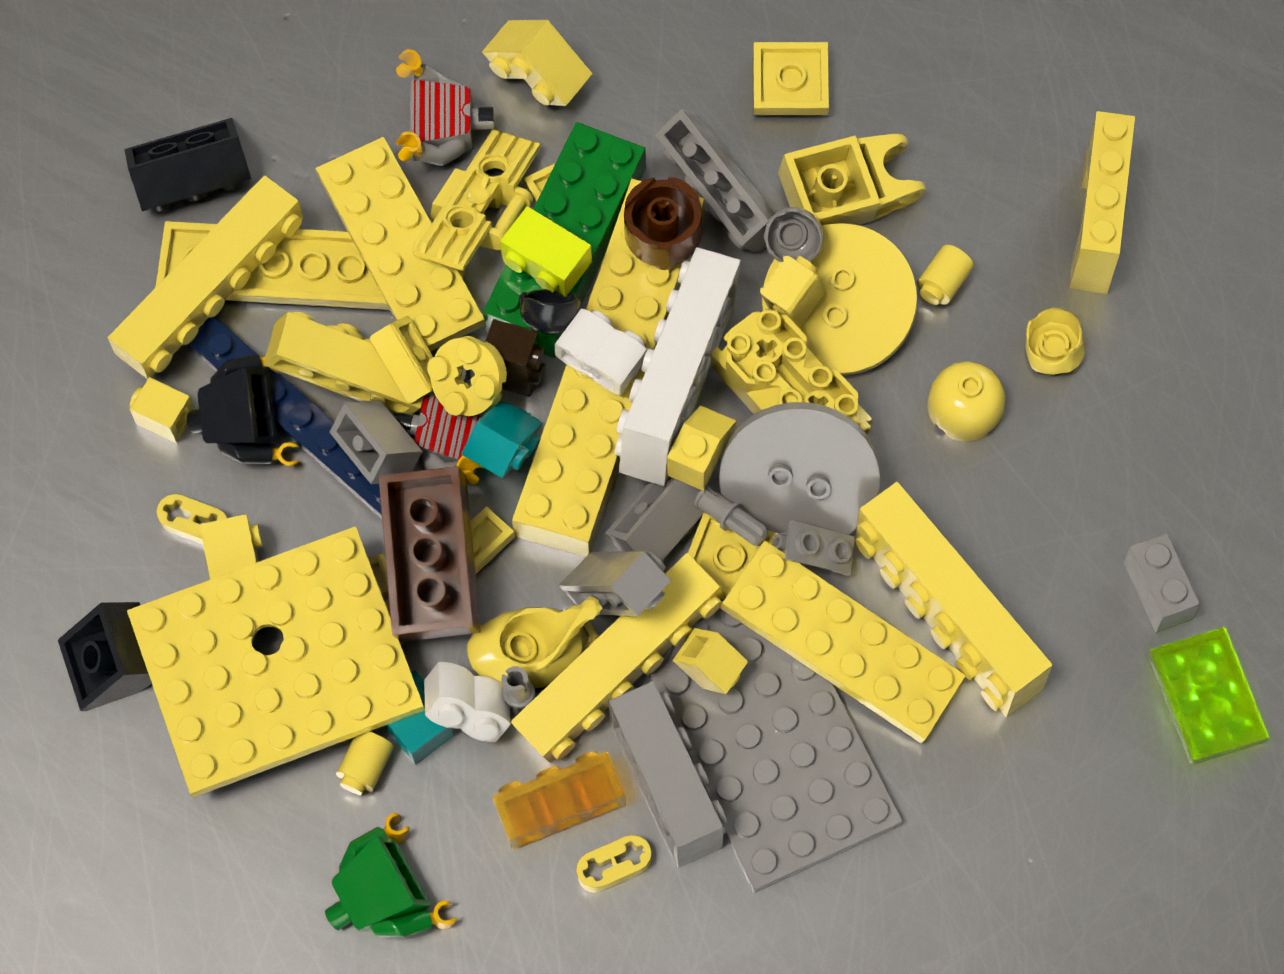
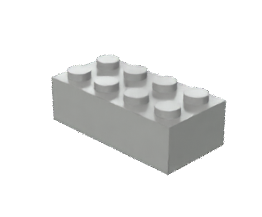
M654 681L609 700L610 725L677 868L722 849L723 834L727 833L724 825L727 822L725 813L717 799L711 802L707 786L710 784L700 763L693 765L689 751L692 749L691 742L683 727L677 729L675 727V721L672 716L675 710L667 692L662 691L659 693Z

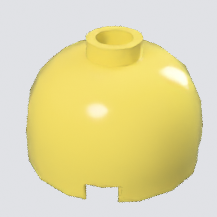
M964 361L953 363L940 371L930 386L927 409L930 420L934 425L937 424L940 429L945 431L944 435L951 439L968 442L983 439L989 435L991 430L999 425L1004 414L1006 396L1002 381L993 370L981 363Z

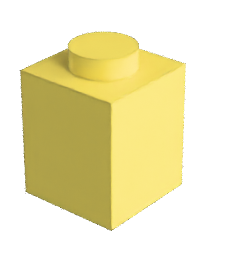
M150 377L143 388L139 387L136 389L130 401V411L137 425L175 443L178 442L187 427L188 412L195 410L189 395Z
M697 628L693 629L673 659V662L702 689L727 694L730 688L738 682L740 673L748 662L718 632Z

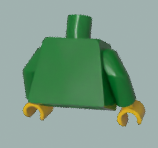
M390 814L386 818L384 828L376 827L349 843L339 865V873L332 879V886L340 900L325 910V916L334 929L339 931L352 922L358 931L371 932L376 937H407L428 931L432 928L433 924L443 930L449 929L455 924L457 918L445 921L438 915V911L452 906V903L447 900L439 902L433 912L429 913L426 910L431 904L398 843L408 839L410 826H406L400 831L391 829L392 826L401 822L400 814Z

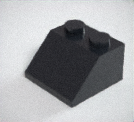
M101 602L58 639L80 711H89L139 693L152 683L127 610L140 606V602Z

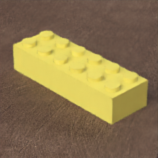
M895 482L859 509L855 534L857 538L855 539V544L859 551L867 559L872 557L881 567L880 574L884 581L891 588L895 589L897 587L906 597L905 604L910 612L918 619L923 617L932 628L930 633L935 642L942 649L948 647L957 658L956 665L960 672L965 674V677L969 680L974 678L983 689L981 694L984 700L993 710L997 711L1000 709L1005 717H1008L1044 689L1053 664L898 482Z

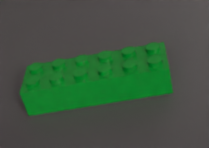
M575 122L533 210L591 245L592 263L568 293V295L570 293L576 295V299L580 300V308L605 256L631 179L641 181L646 170V147ZM505 265L482 312L485 319L486 332H489L493 319L531 329L521 317L520 298L522 292L527 294L532 290L543 289L537 284L534 277L524 271L522 273L515 272ZM538 332L540 347H544L545 355L556 358L555 343L563 332L555 334Z

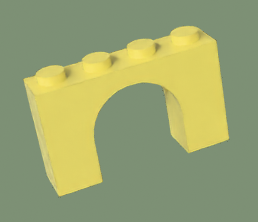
M1096 112L1084 159L1081 188H1086V196L1080 231L1073 253L1069 289L1103 294L1108 293L1120 255L1135 116Z

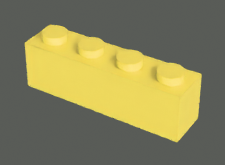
M287 312L274 323L264 366L358 401L381 400L387 409L395 415H398L399 412L413 414L421 408L423 397L413 403L406 401L370 339L362 340L351 336L346 329L339 326L322 325L313 321V318L308 314L302 312Z

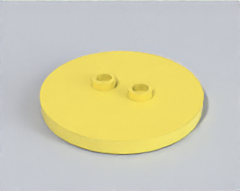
M838 223L823 225L821 227L824 239L821 251L811 263L818 269L815 273L822 279L820 285H822L821 287L825 294L803 323L800 330L807 336L806 347L823 366L830 370L839 371L842 376L856 375L884 363L906 340L916 315L917 292L915 280L904 255L883 235L854 224ZM776 259L770 265L763 288L765 287V282L770 281L769 275H775L774 269L779 268L778 263L780 262ZM762 297V306L764 311L765 309H768V307Z

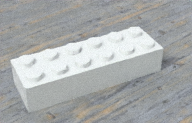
M696 247L691 261L684 260L678 277V282L681 283L679 291L672 289L667 302L666 312H669L667 320L660 319L655 331L654 341L657 342L654 350L648 348L642 364V371L645 372L643 379H635L629 398V402H632L630 411L623 410L618 421L617 433H620L616 444L615 455L620 457L619 473L661 486L665 485L668 478L667 456L683 424L693 414L711 368V353L716 346L719 348L733 312L741 260Z

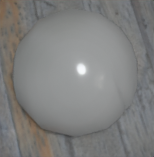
M799 207L778 210L768 220L764 233L768 252L779 262H784L783 256H790L794 260L801 256L811 262L820 253L824 239L819 220L813 213Z

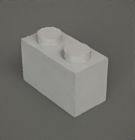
M381 400L345 402L329 432L370 484H379L378 476L412 472L423 452Z
M1166 533L1130 546L1124 560V565L1155 633L1192 620L1200 603L1168 534Z

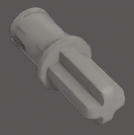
M709 485L696 496L694 506L720 523L722 530L727 531L731 529L754 546L761 545L767 537L769 531L765 525L744 512L741 503H733Z
M514 666L506 670L507 676L502 675V684L504 686L503 698L517 716L534 699L535 688L532 682L528 680L527 672L521 667Z

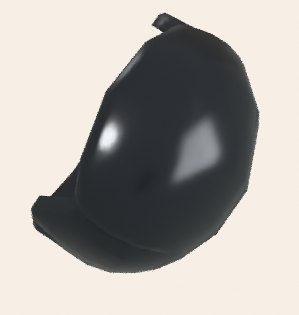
M547 289L532 290L527 294L522 292L520 314L523 321L532 330L544 334L562 333L577 315L580 300L576 299L574 293H570L565 297L560 293L551 292Z

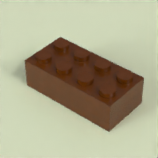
M459 466L378 476L392 636L398 638L401 642L481 633L466 474Z

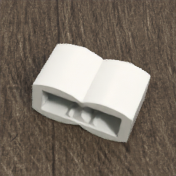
M581 308L555 343V355L571 368L588 375L603 388L621 396L642 367L647 349L644 347L645 343L638 335L631 331L622 332L614 329L611 326L612 322L603 313L597 310L590 312Z
M438 662L425 678V715L432 722L447 728H461L470 737L486 742H496L511 724L510 706L503 698L504 686L500 681L486 676H473L466 668L449 662Z

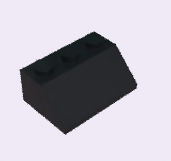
M233 118L124 149L130 177L142 211L150 209L151 212H160L170 208L172 202L182 199L197 201L207 197L209 191L223 188L225 191L234 190L242 187L245 184L244 181L252 179Z

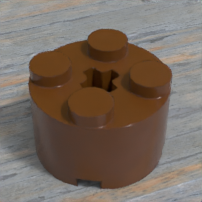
M654 177L640 182L630 191L626 198L624 209L625 239L630 251L639 260L653 265L660 270L671 269L674 265L684 262V260H687L694 254L702 237V208L698 194L689 184L678 178L668 177V180H655Z

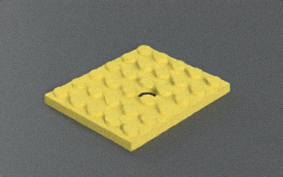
M356 526L127 610L192 798L425 711L398 638L392 636L391 618ZM264 627H275L284 636L280 650L272 655H263L253 648L254 635Z

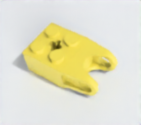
M887 134L856 138L855 135L784 154L778 171L790 207L803 208L813 213L821 223V226L838 223L861 225L872 222L915 203L925 195L926 188L922 181L895 179L884 168L885 163L890 162L893 158L906 151L909 143L903 134Z

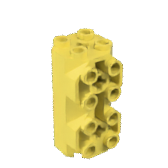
M771 308L765 309L762 312L755 311L727 332L723 338L728 344L723 351L718 346L712 351L711 367L753 414L783 403H815L845 414L856 422L867 436L871 432L873 419L858 404L859 393L839 371L830 370L822 365L806 347L807 336L787 315L779 314Z

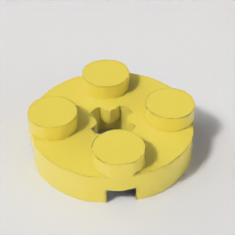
M471 336L452 339L443 344L438 349L435 357L431 358L427 364V371L434 394L445 410L451 415L474 416L485 413L497 405L503 395L499 394L502 390V383L506 382L507 372L505 363L498 350L488 342H482ZM463 368L465 370L472 369L475 376L470 379L471 387L463 381Z

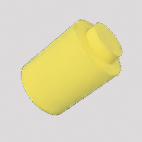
M943 245L917 281L920 296L932 305L948 304L974 268L971 258L955 246Z
M370 731L354 737L336 772V775L342 779L340 785L358 795H362L364 790L372 792L394 749L393 744Z

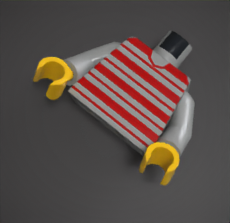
M407 49L398 56L400 60L407 62V64L401 63L396 67L397 75L406 78L413 74L415 79L410 80V131L402 133L396 140L397 145L405 146L398 153L401 161H409L413 157V161H423L444 166L464 154V152H469L473 149V130L495 129L494 107H473L471 89L469 87L463 86V84L424 63L421 64L420 55L414 50Z
M470 379L464 381L470 387L472 386ZM434 394L424 396L420 415L398 413L396 420L411 438H415V443L423 451L419 460L425 469L459 466L466 474L467 481L470 484L478 483L479 478L476 476L478 467H484L461 453L477 421L487 412L474 416L451 415L445 410Z

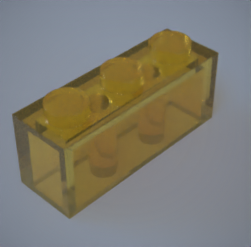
M596 751L585 753L576 758L573 765L560 769L558 766L547 768L536 775L537 779L524 784L520 781L511 782L502 786L498 790L499 794L492 796L496 812L512 851L626 806L625 793L607 751L598 754Z

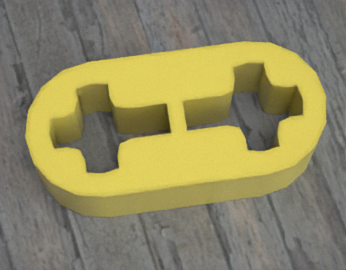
M178 494L166 496L157 507V517L165 530L203 544L198 521L208 523L213 522L214 519H227L224 512L218 508ZM178 506H181L183 514L190 518L187 520L182 517H176L172 522L167 512L168 510L175 511Z
M630 835L588 852L581 857L577 864L576 871L580 885L587 891L596 893L641 875L647 871L651 864L652 854L650 845L644 838ZM632 846L635 851L643 850L644 852L640 855L639 864L633 865L631 860H626L619 864L616 862L626 856V848ZM590 863H595L598 868L608 864L612 865V867L602 871V879L600 881H595L593 876L587 878L584 876L589 872L588 865Z

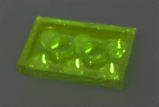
M1226 627L1149 649L1147 656L1190 766L1268 741L1270 737Z

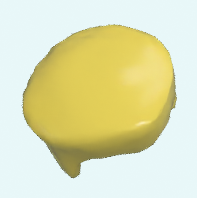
M1050 308L1039 313L1034 319L1029 320L1026 329L1025 349L1028 362L1036 372L1052 375L1069 373L1083 361L1085 356L1083 331L1079 319L1072 312L1060 308Z

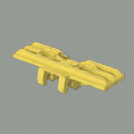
M492 129L467 170L463 171L455 168L435 198L430 213L432 224L414 250V255L464 271L479 246L501 250L500 240L519 217L522 210L526 206L529 207L533 201L531 193L524 188L518 187V184L540 150V143ZM492 168L504 171L503 174L495 177L485 174L487 170ZM501 205H506L507 207L495 227H491V222L487 221L486 215H484L487 207L499 209Z

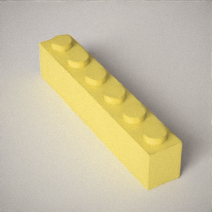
M264 175L107 337L114 354L147 380L156 372H162L171 362L172 355L182 345L189 344L195 338L199 327L209 317L212 318L221 311L225 300L232 292L240 290L246 285L254 269L260 263H266L274 255L276 246L286 236H292L299 229L303 219L299 200Z
M688 553L665 573L671 582L663 589L665 596L655 607L650 610L645 608L639 616L621 615L511 720L513 726L549 763L555 758L557 760L564 758L574 748L576 743L573 740L584 730L587 732L593 730L601 723L605 717L603 712L609 707V700L634 690L633 683L643 673L649 675L654 672L664 660L662 655L672 645L675 647L682 645L693 631L691 627L702 617L708 619L720 608L722 604L720 599L725 596L724 592Z

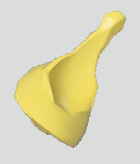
M589 596L581 604L571 606L563 611L556 608L525 607L502 613L480 625L481 633H473L467 643L468 658L472 669L480 676L490 677L502 683V675L507 676L506 670L510 667L518 666L527 672L528 680L532 682L535 689L546 687L582 653V630L580 627L584 626L588 620H592L599 615L603 609L599 604V600Z

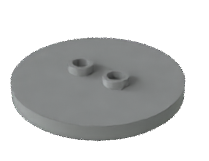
M792 402L763 409L745 420L734 431L723 450L719 483L722 496L733 503H741L743 511L765 525L769 531L778 534L788 531L789 520H794L849 535L857 528L859 509L878 496L880 468L877 453L871 440L864 430L851 418L827 406L807 402Z

